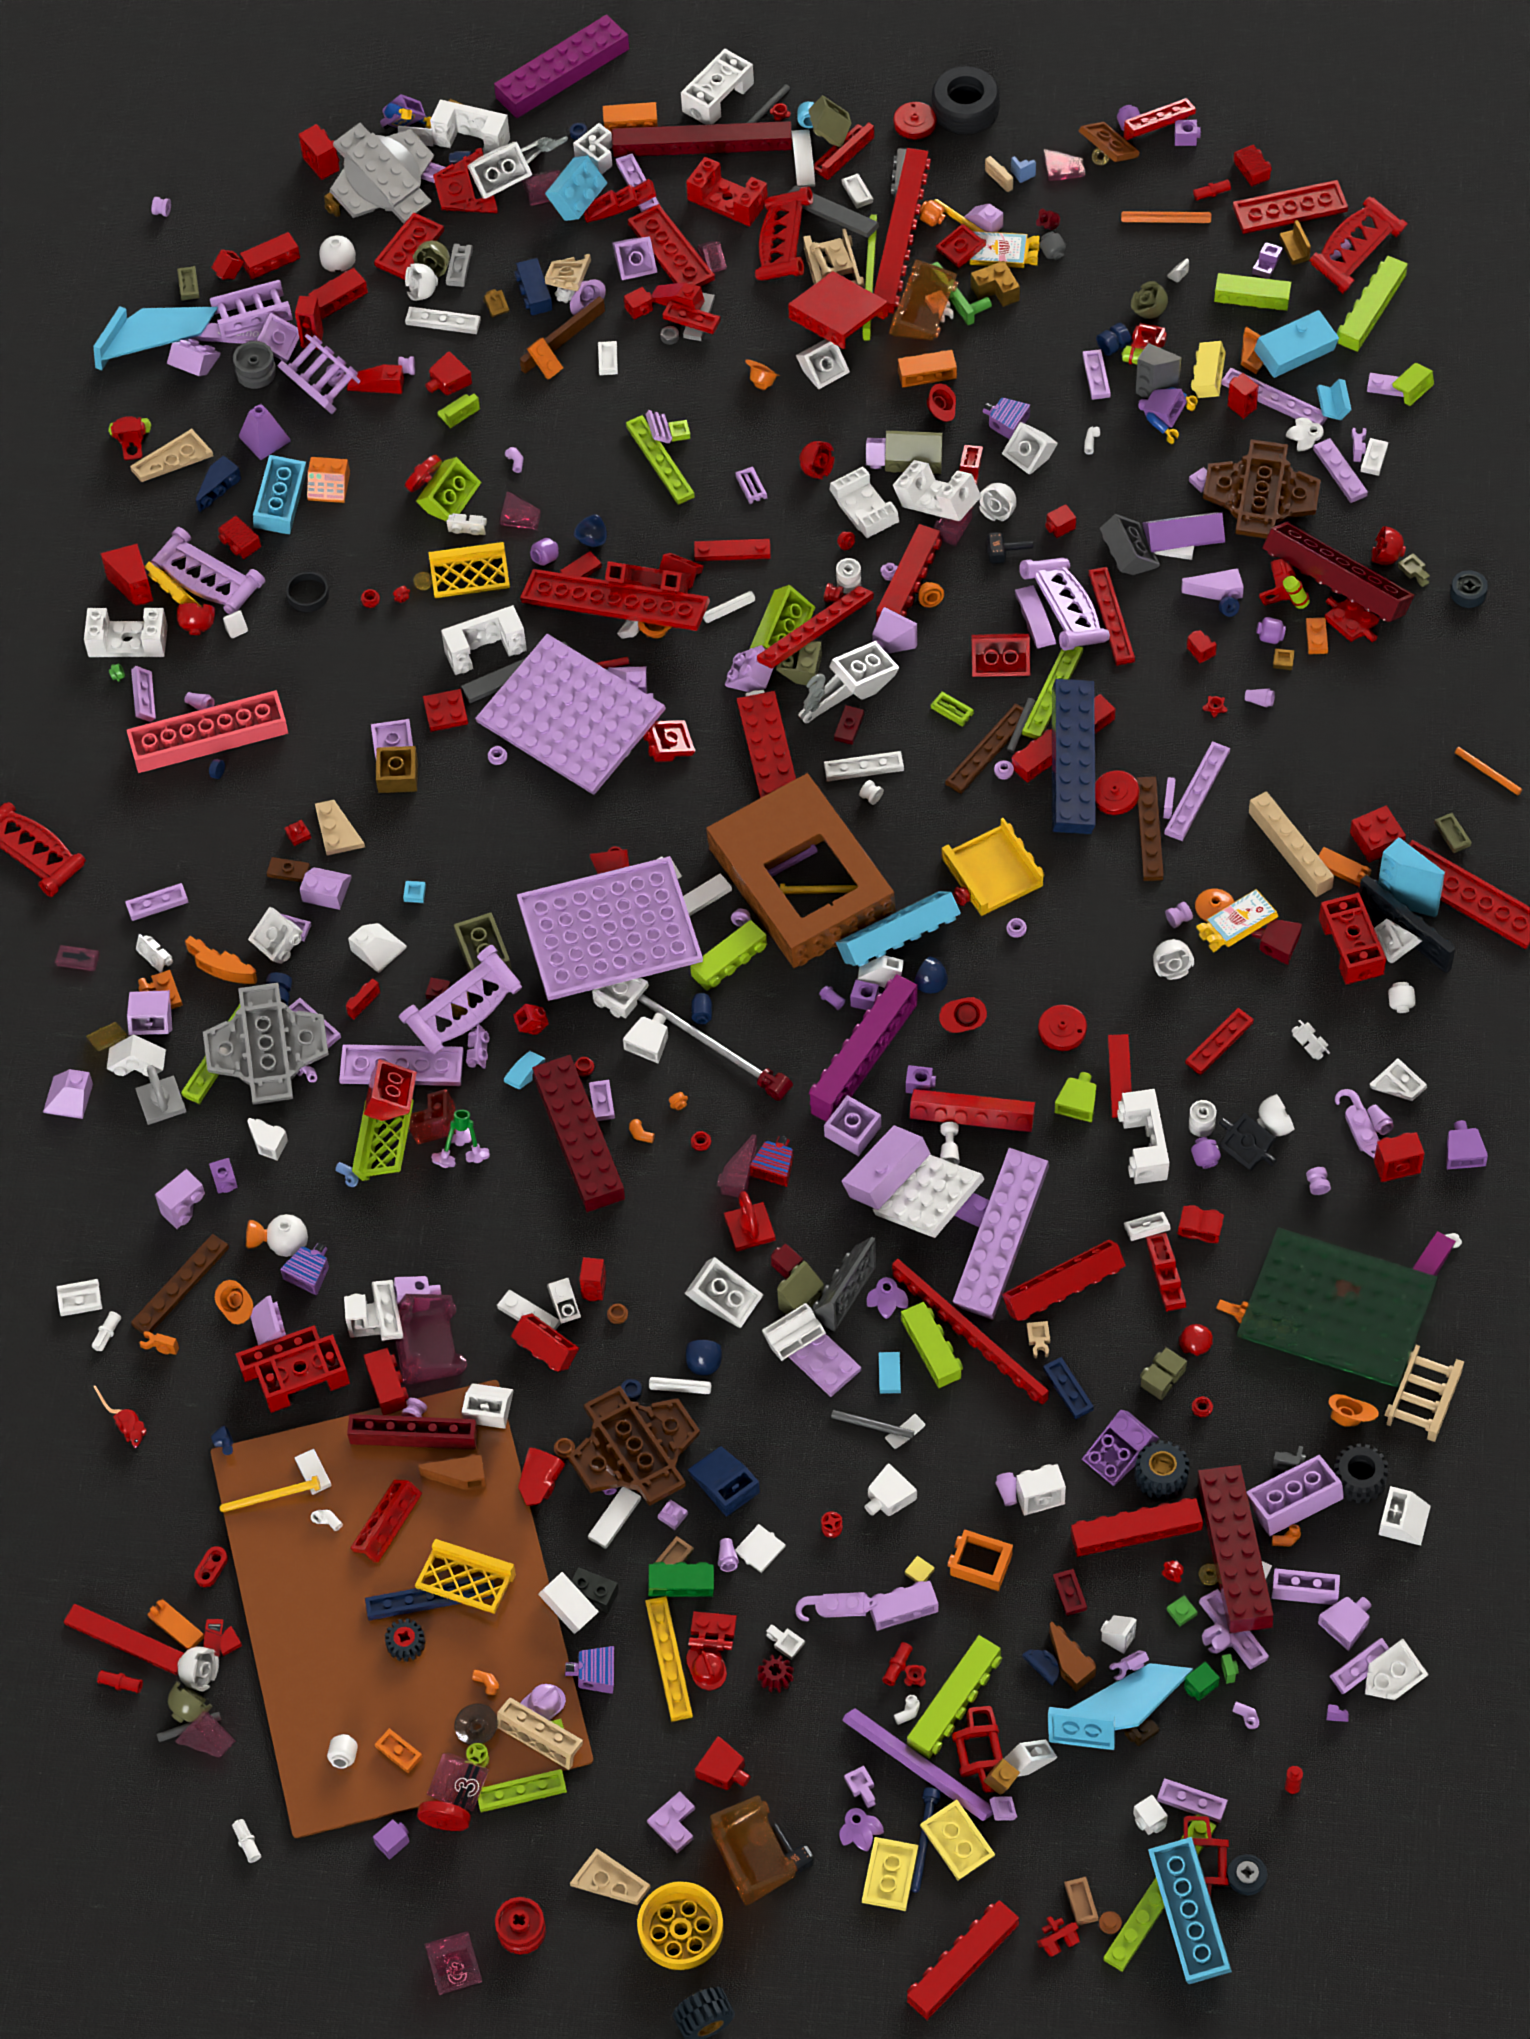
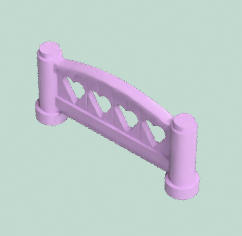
M176 527L172 532V537L151 560L152 564L164 570L185 590L205 600L225 605L223 608L228 614L237 612L257 587L260 588L265 583V578L258 571L250 569L245 576L189 544L191 536L180 527ZM186 557V564L183 570H179L177 566H172L173 562ZM201 566L198 578H193L192 575L186 574L188 570ZM216 574L214 586L209 587L207 583L201 582L202 579ZM231 582L228 595H223L222 592L216 591L218 587Z
M1056 558L1041 561H1021L1020 574L1022 578L1036 579L1064 630L1059 635V643L1063 650H1072L1077 646L1105 643L1109 640V631L1099 627L1097 614L1089 596L1077 579L1068 571L1070 568L1068 559ZM1056 575H1059L1063 578L1062 581L1065 582L1066 585H1062L1051 580ZM1067 589L1071 592L1070 595L1074 599L1060 596L1059 594ZM1071 604H1077L1078 609L1082 613H1077L1067 608ZM1079 618H1084L1087 621L1086 624L1090 627H1084L1075 624V622Z
M493 945L486 947L477 956L481 964L420 1011L415 1005H411L399 1015V1019L404 1024H408L431 1053L433 1052L434 1055L444 1048L443 1042L464 1034L487 1018L508 992L515 994L522 988L521 982L496 954L497 950ZM482 979L497 984L499 989L493 991L491 996H486L483 990ZM467 992L482 996L483 1002L477 1003L475 1008H470L468 1006ZM451 1003L466 1008L468 1013L461 1015V1019L454 1020ZM435 1015L450 1020L452 1025L446 1027L444 1032H439L436 1026Z

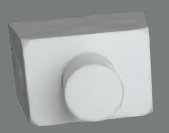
M656 1013L652 1020L641 1017L623 1038L624 1050L659 1063L668 1039V1029L663 1025L666 1021L665 1016Z
M888 1463L869 1486L868 1497L871 1501L864 1507L872 1516L880 1509L887 1516H891L917 1499V1490Z

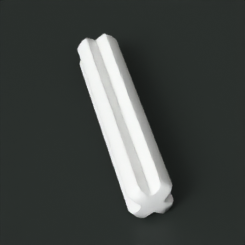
M752 591L744 593L706 611L703 619L706 623H709L754 602L755 596Z
M651 1377L649 1388L651 1390L710 1394L711 1382Z

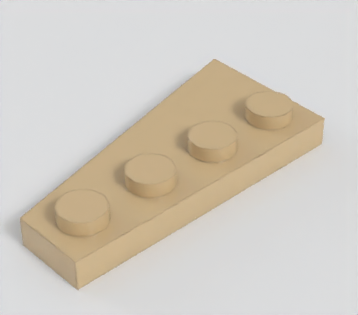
M190 429L130 467L137 478L144 482L213 457V452L194 430Z

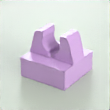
M670 1499L658 1514V1519L676 1530L688 1515V1511Z

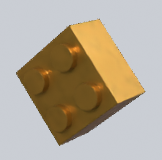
M416 747L376 748V783L378 793L417 791L418 758Z

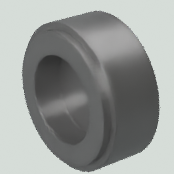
M667 326L661 330L660 335L663 343L671 345L679 340L677 328Z

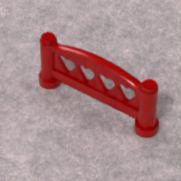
M809 186L802 187L799 191L771 196L765 199V207L768 212L759 238L761 267L755 270L757 280L764 281L788 275L800 276L804 274L803 261L800 257H796L802 207L803 205L806 206L813 203V193ZM782 210L788 213L781 219L776 220L778 211ZM780 224L786 227L774 235L776 225ZM781 239L784 241L779 246L772 249L774 245L773 240ZM773 253L783 255L774 262L770 263V261L772 260L771 255Z
M1369 196L1362 204L1365 206L1363 209L1345 219L1331 234L1321 254L1315 253L1309 260L1311 265L1338 287L1337 290L1342 294L1355 281L1350 275L1390 233L1397 238L1408 225L1405 220L1397 218L1374 197L1371 198ZM1370 216L1373 219L1375 228L1363 226L1362 221H1365L1366 217ZM1358 227L1362 230L1365 240L1354 238L1351 236V233L1355 232V228ZM1345 239H1349L1354 251L1343 249L1340 244L1344 243ZM1334 250H1338L1344 262L1331 260L1329 256L1334 254Z
M4 803L0 807V848L42 878L39 882L41 890L49 897H53L59 891L58 888L84 866L86 859L80 853L72 855L62 841L50 830L32 819L14 813L16 808L12 803ZM10 822L15 823L16 827H21L17 832L5 834L7 825ZM25 832L29 833L30 837L35 838L32 842L19 844L21 835ZM37 843H42L44 847L49 848L46 852L33 855ZM51 853H56L58 857L63 858L61 862L47 865Z

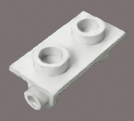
M398 126V133L411 129L426 146H433L431 128Z
M453 513L449 515L447 520L448 532L486 535L485 526L487 518L470 515L469 521H466L467 516L465 514Z
M141 934L138 936L136 950L160 973L163 972L164 965L169 966L173 963L172 956L164 949L159 950L160 945L151 936L148 937L146 935L143 937Z
M1299 1020L1302 1025L1292 1029L1293 1036L1302 1046L1307 1041L1310 1042L1304 1048L1312 1058L1321 1059L1324 1051L1330 1054L1326 1049L1328 1044L1321 1036L1317 1039L1313 1034L1316 1030L1308 1022L1304 1024Z

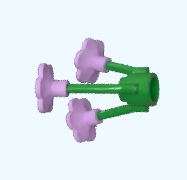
M466 1110L454 1112V1120L451 1121V1127L447 1131L448 1138L445 1148L442 1149V1152L438 1154L433 1153L431 1156L434 1164L440 1165L443 1168L454 1167L456 1164L455 1158L449 1156L450 1144L455 1143L457 1146H463L472 1140V1151L465 1154L467 1162L480 1163L483 1159L490 1157L489 1149L480 1148L479 1144H477L473 1121L470 1120V1113Z

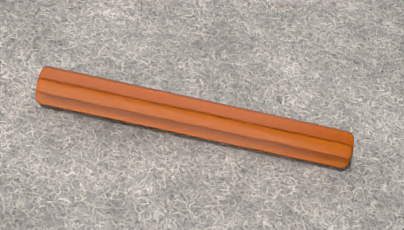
M1123 211L1121 213V221L1210 223L1211 213Z

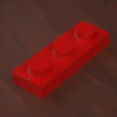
M672 301L668 303L662 314L665 320L710 334H714L720 323V316Z

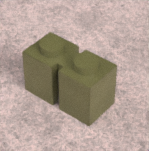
M1167 1347L1162 1353L1158 1352L1153 1359L1154 1364L1150 1368L1146 1367L1140 1375L1141 1387L1160 1400L1172 1388L1173 1385L1170 1383L1173 1382L1175 1384L1183 1375L1187 1365L1185 1359Z

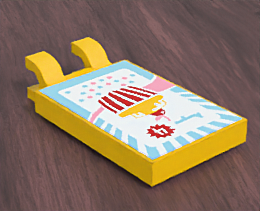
M973 231L985 241L986 246L970 259V265L991 266L1005 261L1008 267L1024 268L1025 264L1038 265L1040 236L1028 238L1027 234Z
M1255 889L1206 919L1207 924L1201 923L1196 928L1200 932V938L1203 941L1207 939L1210 943L1209 948L1214 953L1224 944L1227 947L1235 944L1277 918L1278 914L1260 892Z

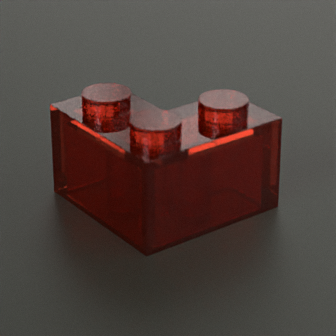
M447 1089L428 1094V1109L411 1113L409 1130L417 1144L448 1136L451 1121L454 1120L455 1103Z

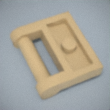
M841 238L820 244L814 243L810 246V250L815 254L822 270L821 275L823 278L832 271L839 275L853 271L852 262ZM825 251L832 268L827 266L822 252Z

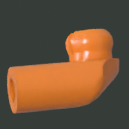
M633 1119L629 1123V1130L633 1138L653 1143L655 1134L644 1131L641 1125L642 1122L639 1119Z
M1293 1524L1289 1526V1530L1284 1536L1272 1535V1546H1292L1301 1536L1300 1527Z
M474 1670L472 1680L484 1683L486 1694L496 1695L499 1683L494 1675Z

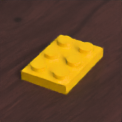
M151 562L145 565V568L149 571L148 576L155 582H158L164 591L170 593L179 604L197 603V606L201 607L197 601L164 571Z

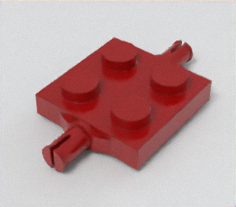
M1330 596L1326 600V603L1333 609L1326 613L1324 618L1345 638L1352 642L1358 637L1366 636L1372 643L1376 641L1378 636L1370 631L1379 622V618L1375 614L1366 611L1359 603H1353L1348 599L1338 603Z

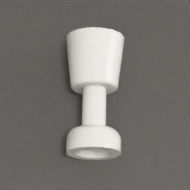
M945 1122L941 1124V1133L946 1136V1143L941 1146L940 1159L958 1165L960 1159L958 1146L954 1143V1136L958 1134L959 1125L954 1122Z

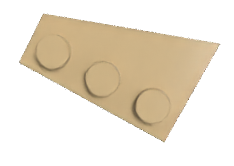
M335 800L315 804L327 856L365 847L364 842Z

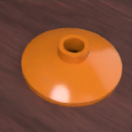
M1208 889L1197 897L1195 910L1198 916L1206 921V919L1234 903V899L1224 890Z

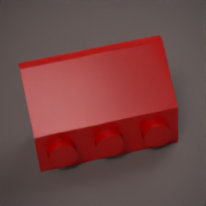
M1029 634L971 635L972 677L1030 676Z
M378 1059L370 1077L363 1115L385 1121L408 1114L411 1108L417 1072Z

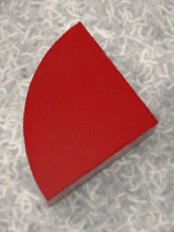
M232 1626L225 1630L220 1639V1650L223 1656L242 1646Z

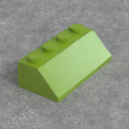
M790 585L774 590L750 649L760 645L765 649L769 648L810 620L815 606Z

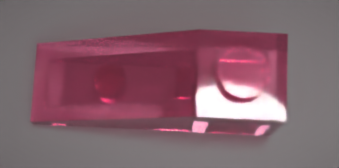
M751 1135L725 1165L723 1174H719L718 1186H721L722 1195L739 1197L740 1192H747L750 1179V1164L755 1157L757 1148L756 1135Z

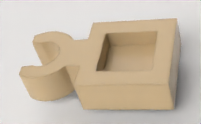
M1048 1321L1027 1323L1029 1346L1035 1345L1033 1347L1034 1358H1037L1039 1350L1044 1351L1045 1357H1048L1049 1348L1046 1345L1050 1344Z

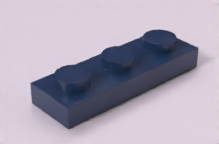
M1062 1357L1043 1366V1371L1075 1420L1094 1410V1406Z

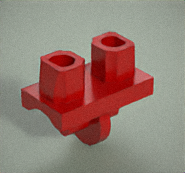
M1049 1916L1046 1918L1048 1925L1041 1929L1044 1934L1052 1931V1933L1036 1941L1039 1948L1043 1947L1049 1957H1052L1061 1952L1056 1940L1063 1937L1068 1947L1080 1942L1076 1932L1078 1926L1074 1922L1058 1929L1059 1926L1064 1924L1063 1919L1059 1918L1054 1921Z

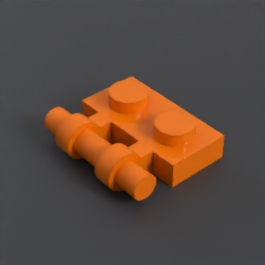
M170 970L152 975L153 983L150 984L147 983L145 978L138 980L139 992L170 990L171 1009L183 1006Z

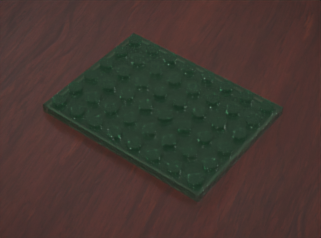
M1278 1228L1240 1324L1237 1337L1399 1387L1438 1277Z

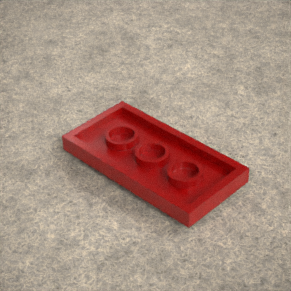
M413 212L375 259L374 265L405 280L407 267H411L410 264H415L413 255L417 247L426 241H437L444 232V226Z

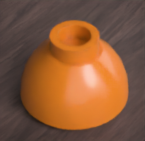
M933 582L922 584L918 593L920 604L927 608L937 606L944 598L943 588Z
M249 1220L247 1223L246 1247L248 1249L259 1246L263 1241L267 1242V1229H264L260 1223L254 1220Z

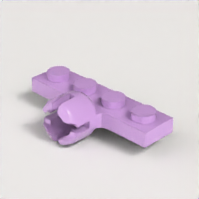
M1218 1589L1200 1599V1605L1215 1624L1204 1630L1202 1634L1204 1645H1213L1208 1648L1211 1653L1217 1654L1228 1647H1232L1250 1670L1267 1661L1269 1655L1250 1631L1229 1633L1222 1597Z

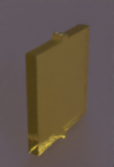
M114 1022L99 1028V1030L87 1035L86 1038L98 1051H101L128 1038V1035Z

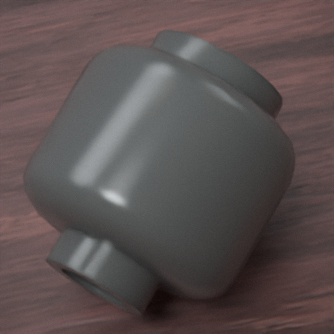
M1048 232L1041 238L1040 248L1046 258L1058 260L1064 256L1067 247L1059 233Z

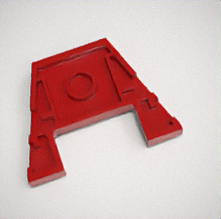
M482 148L476 149L473 154L463 157L461 161L454 165L451 164L433 175L442 210L498 213L494 195L486 199H475L467 165L483 156Z

